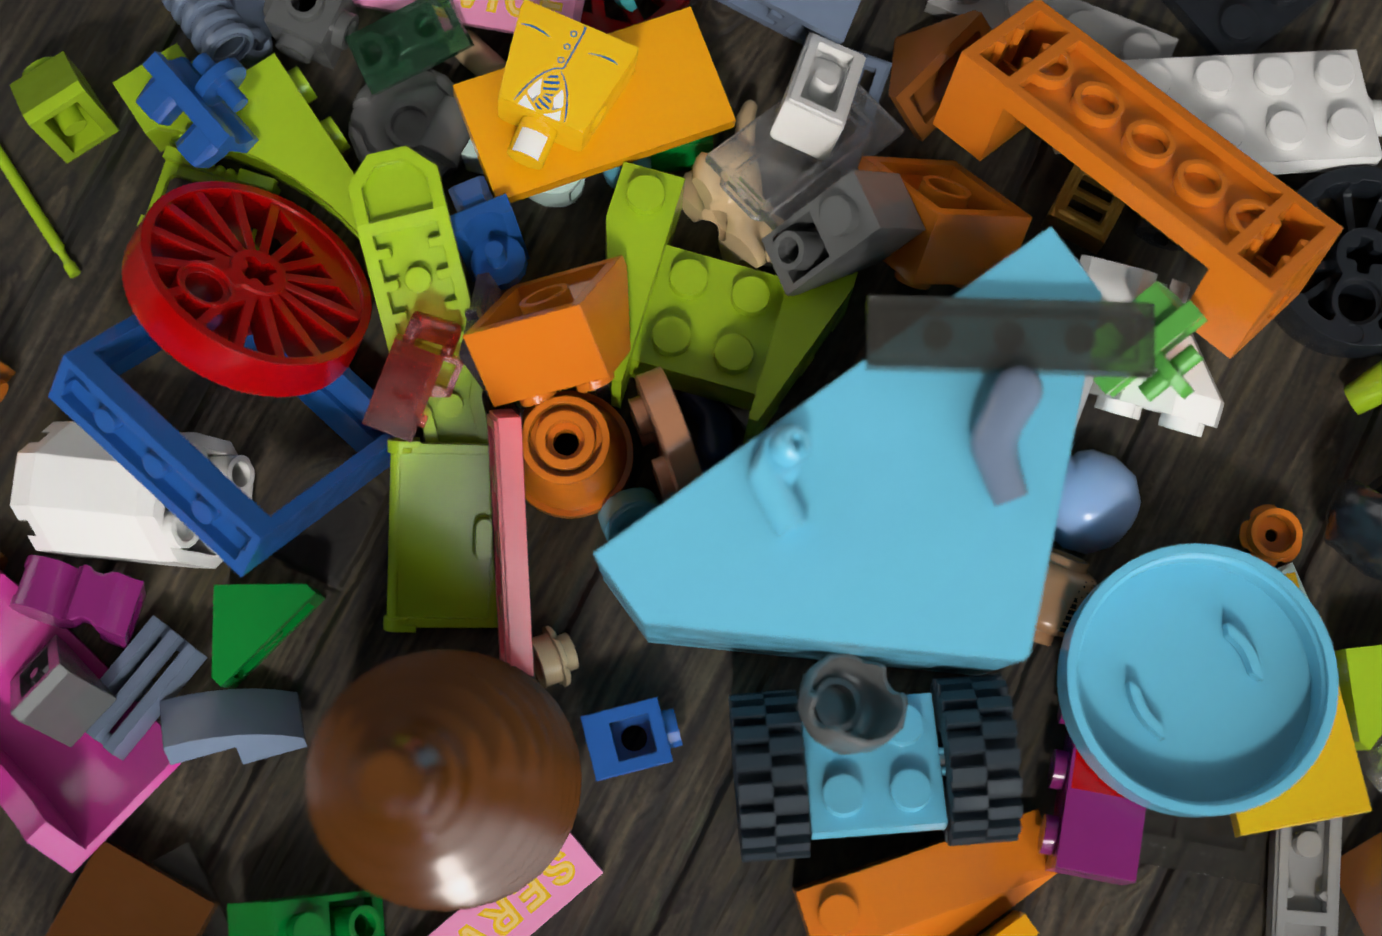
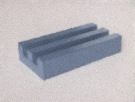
M153 615L101 677L102 683L113 693L117 700L86 733L94 740L100 742L112 755L124 760L159 718V701L176 697L208 657ZM176 650L180 652L153 685L152 679ZM134 701H140L114 734H112L110 730Z

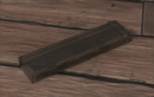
M868 295L866 300L865 370L1001 374L1010 367L1025 366L1032 369L1037 375L1150 378L1155 373V303Z

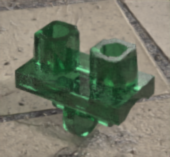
M416 0L344 37L372 95H379L475 46L456 11L453 0Z

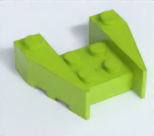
M624 161L606 215L605 254L606 259L623 255L627 265L631 351L614 371L615 377L610 382L611 406L621 408L630 377L635 378L636 375L661 367L672 389L750 410L743 443L747 444L760 435L798 377L802 376L810 365L820 346L844 317L858 272L796 296H786L777 275L673 247L671 244L682 211L685 178Z

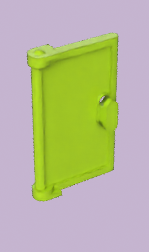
M403 436L388 438L387 452L390 453L387 614L383 616V629L389 632H416V628H498L488 443L421 442L420 437ZM480 517H487V518H488V519H485V518L480 519V520H478V522L476 523L477 519H479Z

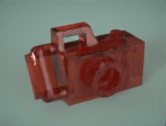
M416 311L412 314L404 335L397 333L362 424L412 442L417 427L424 428L429 417L423 414L429 397H451L465 359L453 355L461 336V326L459 323L421 311ZM416 338L442 345V349L440 350L420 342ZM444 361L456 365L447 387L436 383Z

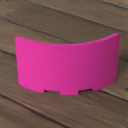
M0 570V806L14 822L27 843L73 874L182 762L170 765L163 749L161 723L158 720L155 721L127 757L121 760L108 752L100 742L94 740L86 732L72 747H69L21 723L11 714L10 681L55 635L66 642L99 679H101L109 667L70 629L55 627L13 610L9 605L13 595H16L19 585ZM134 701L110 730L112 734H114L140 701Z

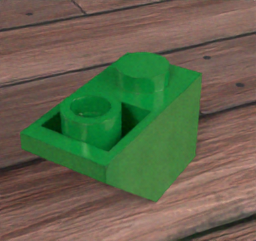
M367 890L290 896L227 904L228 936H385L383 899Z

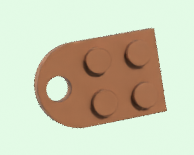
M658 367L635 376L637 396L628 399L631 408V418L642 446L654 443L659 457L651 460L653 466L652 473L664 503L703 474L674 393L663 369Z

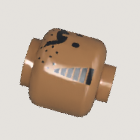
M1051 547L1033 638L1034 642L1047 646L1052 645L1055 636L1064 638L1076 610L1087 595L1098 585L1093 576L1087 573L1090 563Z

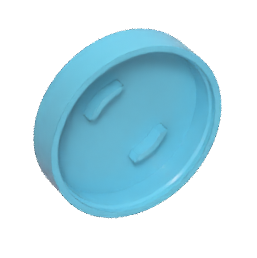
M1179 544L1160 548L1129 561L1106 577L1087 595L1073 615L1063 638L1057 666V688L1062 716L1074 745L1088 766L1100 779L1125 798L1145 808L1181 817H1210L1246 811L1271 801L1291 788L1306 774L1324 748L1332 730L1339 695V677L1332 642L1322 619L1306 595L1283 573L1265 561L1248 553L1214 544Z

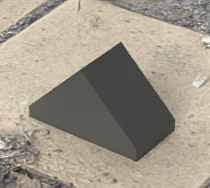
M57 635L10 681L11 714L21 723L69 747H72L117 700L113 693L68 644Z

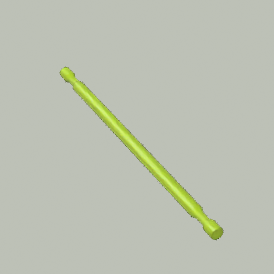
M0 145L1 170L53 252L57 253L62 260L63 267L70 278L77 277L81 273L75 261L70 259L66 253L63 242Z

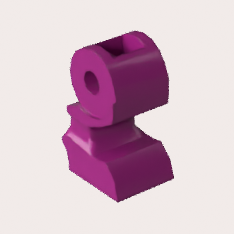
M39 555L27 556L24 564L25 570L16 595H13L9 605L13 610L37 621L62 629L75 628L82 623L92 624L100 634V639L123 649L130 644L146 598L144 581L125 576L119 572L102 574L94 571L88 565L76 568L53 558Z

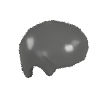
M835 653L825 655L803 674L799 687V716L808 734L815 742L839 755L871 752L890 741L904 726L908 707L907 695L895 692L891 688L886 677V666L884 664L863 660L860 656L853 654Z

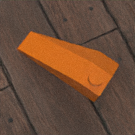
M1039 809L1024 812L1023 816L1020 817L1022 827L1017 841L948 846L945 839H941L793 887L792 890L807 936H975L1057 874L1056 872L1045 871L1047 855L1038 853V838L1042 822Z

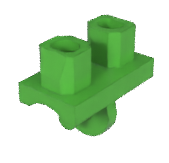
M1156 281L1130 304L1152 330L1144 338L1131 347L1110 322L1094 332L1089 361L1099 373L1093 380L1105 395L1109 394L1114 398L1153 365L1157 371L1138 386L1139 390L1150 402L1170 386L1184 400L1195 392L1183 375L1203 360L1202 356L1191 344L1171 360L1166 355L1208 320L1191 300L1184 304L1176 294L1159 281Z

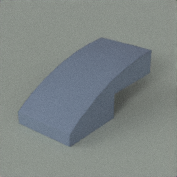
M257 688L226 689L188 694L159 701L163 749L170 765L235 747L243 764L307 747L301 701L297 692Z

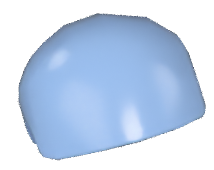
M1089 449L1077 451L1073 456L1070 455L1053 539L1065 549L1084 554L1110 548L1116 544L1130 529L1139 512L1141 499L1136 476L1121 461L1110 454Z

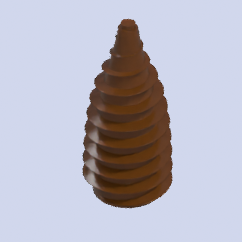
M450 649L430 650L397 657L383 663L358 678L338 696L323 716L312 739L306 763L305 794L309 816L320 842L331 859L351 880L370 893L394 904L420 910L452 911L472 909L499 901L520 891L542 874L559 854L572 830L580 804L582 772L579 749L570 723L556 700L538 681L516 666H510L509 663L489 655Z

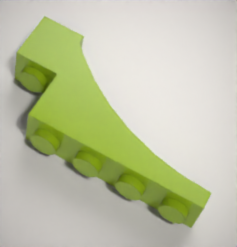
M177 43L161 52L167 60H173L180 56L186 57ZM275 53L246 70V77L239 86V90L246 96L248 103L244 108L235 113L255 134L259 141L247 153L229 151L223 158L234 160L268 174L309 197L339 220L360 241L347 188L357 170L353 172L341 155L351 147L331 116L320 122L308 105L317 99V96L300 69L295 66L286 72ZM142 64L113 82V85L145 134L162 152L165 150L166 145L176 146L175 143L189 129L193 122L184 112L170 126L159 125L147 116L136 103V99L152 78V75Z

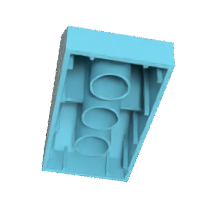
M1049 227L594 552V557L605 583L648 643L820 660L827 654L846 653L860 656L863 660L884 664L886 667L975 676L984 675L1026 659L1032 648L1102 296L1101 291L1052 227ZM1025 366L1032 369L1039 376L1043 385L1042 398L1024 427L1018 441L1019 461L1028 494L994 506L970 449V438L972 429L997 377L1010 367ZM794 425L803 429L811 442L810 454L808 458L804 459L792 486L808 521L796 529L777 537L750 487L748 474L765 436L774 429Z

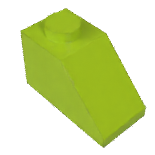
M64 51L54 57H43L34 61L24 70L21 78L9 84L22 116L28 125L67 164L119 131L81 71Z

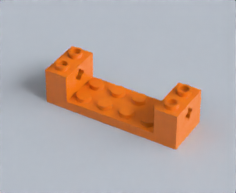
M1033 0L961 52L933 121L934 126L979 161L983 160L1024 127L1029 128L1209 268L1190 299L1208 320L1195 332L1229 359L1238 353L1300 294L1344 229L1042 0Z

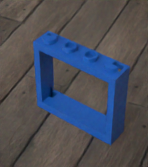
M135 314L64 354L48 395L59 408L240 577L244 576L390 467L387 439L397 436L408 437L414 428L394 407L389 405L356 375L349 366L330 385L318 391L297 396L358 453L269 516L119 377L121 374L163 350L143 328ZM248 335L244 347L257 351L253 335Z

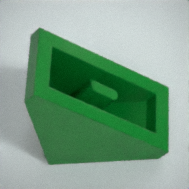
M308 584L214 585L211 677L220 687L236 689L326 598L317 589Z

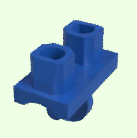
M154 51L145 61L143 66L152 75V78L136 99V103L149 118L159 125L170 126L182 112L189 117L193 124L175 144L177 146L176 149L192 166L209 169L225 157L229 151L247 153L259 141L255 134L235 113L244 108L248 103L246 96L239 90V86L246 77V69L236 58H227L216 64L208 53L204 52L198 55L191 63L186 57L182 56L173 60H167L161 52Z
M477 176L451 187L448 191L457 213L451 215L450 218L458 249L472 282L478 281L484 287L498 291L513 287L525 275L527 260L530 257L506 193L493 198L484 176Z

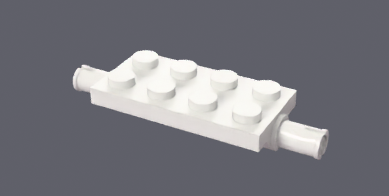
M1356 49L1122 60L1273 175L1328 172L1351 166L1376 167L1382 159V150L1378 138L1382 137V99L1371 100L1368 96ZM1053 148V151H1054L1055 154H1061L1060 152H1058L1056 149Z

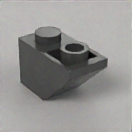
M852 170L761 240L786 296H796L879 264L926 229L899 173Z

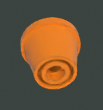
M559 391L548 400L525 408L519 415L521 416L525 500L531 506L545 514L558 518H582L599 512L610 497L624 490L633 468V443L624 419L609 403L586 392ZM564 433L573 434L579 440L578 449L571 455H561L554 449L556 439Z

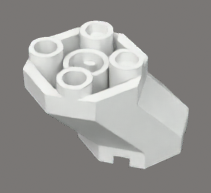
M1081 255L1080 260L1075 257L1102 293L1095 331L1110 322L1127 343L1133 347L1152 330L1130 304L1137 296L1156 282L1158 274L1093 256ZM1172 279L1169 290L1176 294L1185 304L1190 287L1187 283ZM1193 334L1166 355L1171 360L1191 344L1203 358L1200 363L1183 375L1195 390L1185 400L1172 386L1151 402L1143 395L1138 386L1157 371L1154 365L1114 398L1109 394L1105 395L1095 381H1093L1089 391L1090 394L1097 395L1094 408L1136 420L1140 419L1142 409L1161 413L1158 422L1159 426L1202 437L1205 425L1214 428L1218 427L1224 401Z
M73 421L53 422L42 431L48 434L41 441L28 443L17 453L10 506L19 521H28L36 536H28L36 551L75 558H98L203 569H216L223 562L215 552L77 423ZM180 432L252 499L255 471L248 457L238 455L230 441L196 432Z

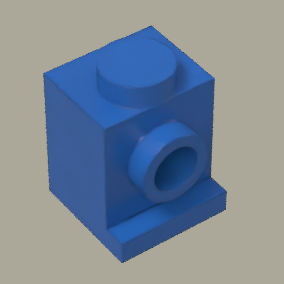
M657 697L580 717L596 781L674 762L670 749L683 746L674 709L670 708L661 711ZM639 726L645 730L647 742L641 750L630 751L624 747L622 735L628 727Z

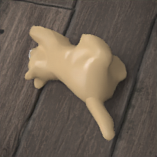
M747 100L743 103L736 117L735 143L722 145L712 153L701 152L695 159L692 171L685 173L683 177L685 178L682 209L693 222L705 220L717 225L719 230V248L724 261L752 269L762 265L770 268L773 265L761 239L783 222L770 214L762 196L760 171L753 156L754 123L757 104L754 100Z

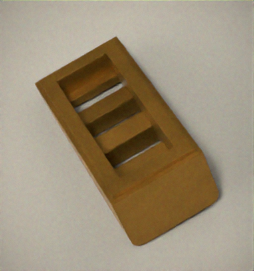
M1074 164L1041 226L1046 229L1052 227L1059 236L1096 255L1106 242L1125 203ZM1081 179L1113 195L1110 203L1078 187ZM1071 198L1101 213L1103 216L1100 222L1069 207L1068 204Z

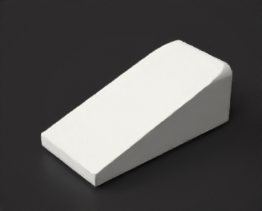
M809 32L770 131L771 137L820 160L827 159L845 126L866 57L818 34Z

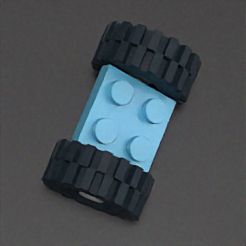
M1001 674L932 679L933 683L930 685L931 693L907 694L908 707L904 726L890 741L871 752L839 755L815 742L808 734L799 716L796 690L730 694V737L742 862L809 857L810 831L811 840L944 830V839L948 846L1017 841L1022 827L1020 817L1023 816V805L1020 798V793H1023L1022 777L1019 773L1021 758L1020 748H1017L1016 742L1018 734L1016 720L1012 717L1011 696H1008V686L1006 681L1003 680V676Z

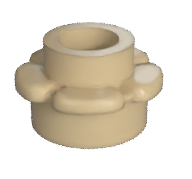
M550 626L542 627L543 634L532 638L534 675L543 688L557 683L567 687L571 684V671L579 668V660L574 644L567 633L556 636L555 631Z

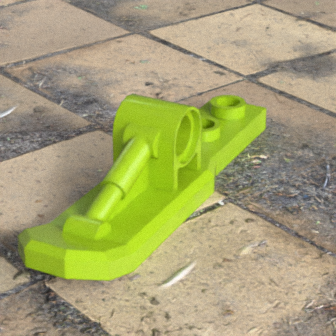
M407 145L368 154L347 188L397 385L418 412L426 442L488 443L487 411L482 395L484 384L463 338V335L477 321L438 165ZM480 517L479 519H477L476 523H477L478 520H480V519H483V518L488 519V518H487V517Z

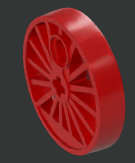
M204 181L175 188L161 196L151 206L133 233L124 252L122 260L123 287L135 316L147 333L162 349L188 369L208 380L236 391L267 397H291L323 389L338 379L348 368L369 326L372 311L370 289L365 274L350 249L327 225L310 212L279 195L257 187L235 182ZM250 227L257 229L255 240H253ZM272 237H274L283 246L270 256L268 252ZM248 335H253L257 351L244 347Z

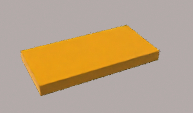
M691 6L608 33V35L639 47L635 72L630 82L581 152L553 143L543 168L539 170L521 165L507 155V149L517 130V126L507 123L498 117V96L505 68L454 84V97L493 198L506 193L509 202L513 203L622 166L624 161L631 163L734 128L735 116Z

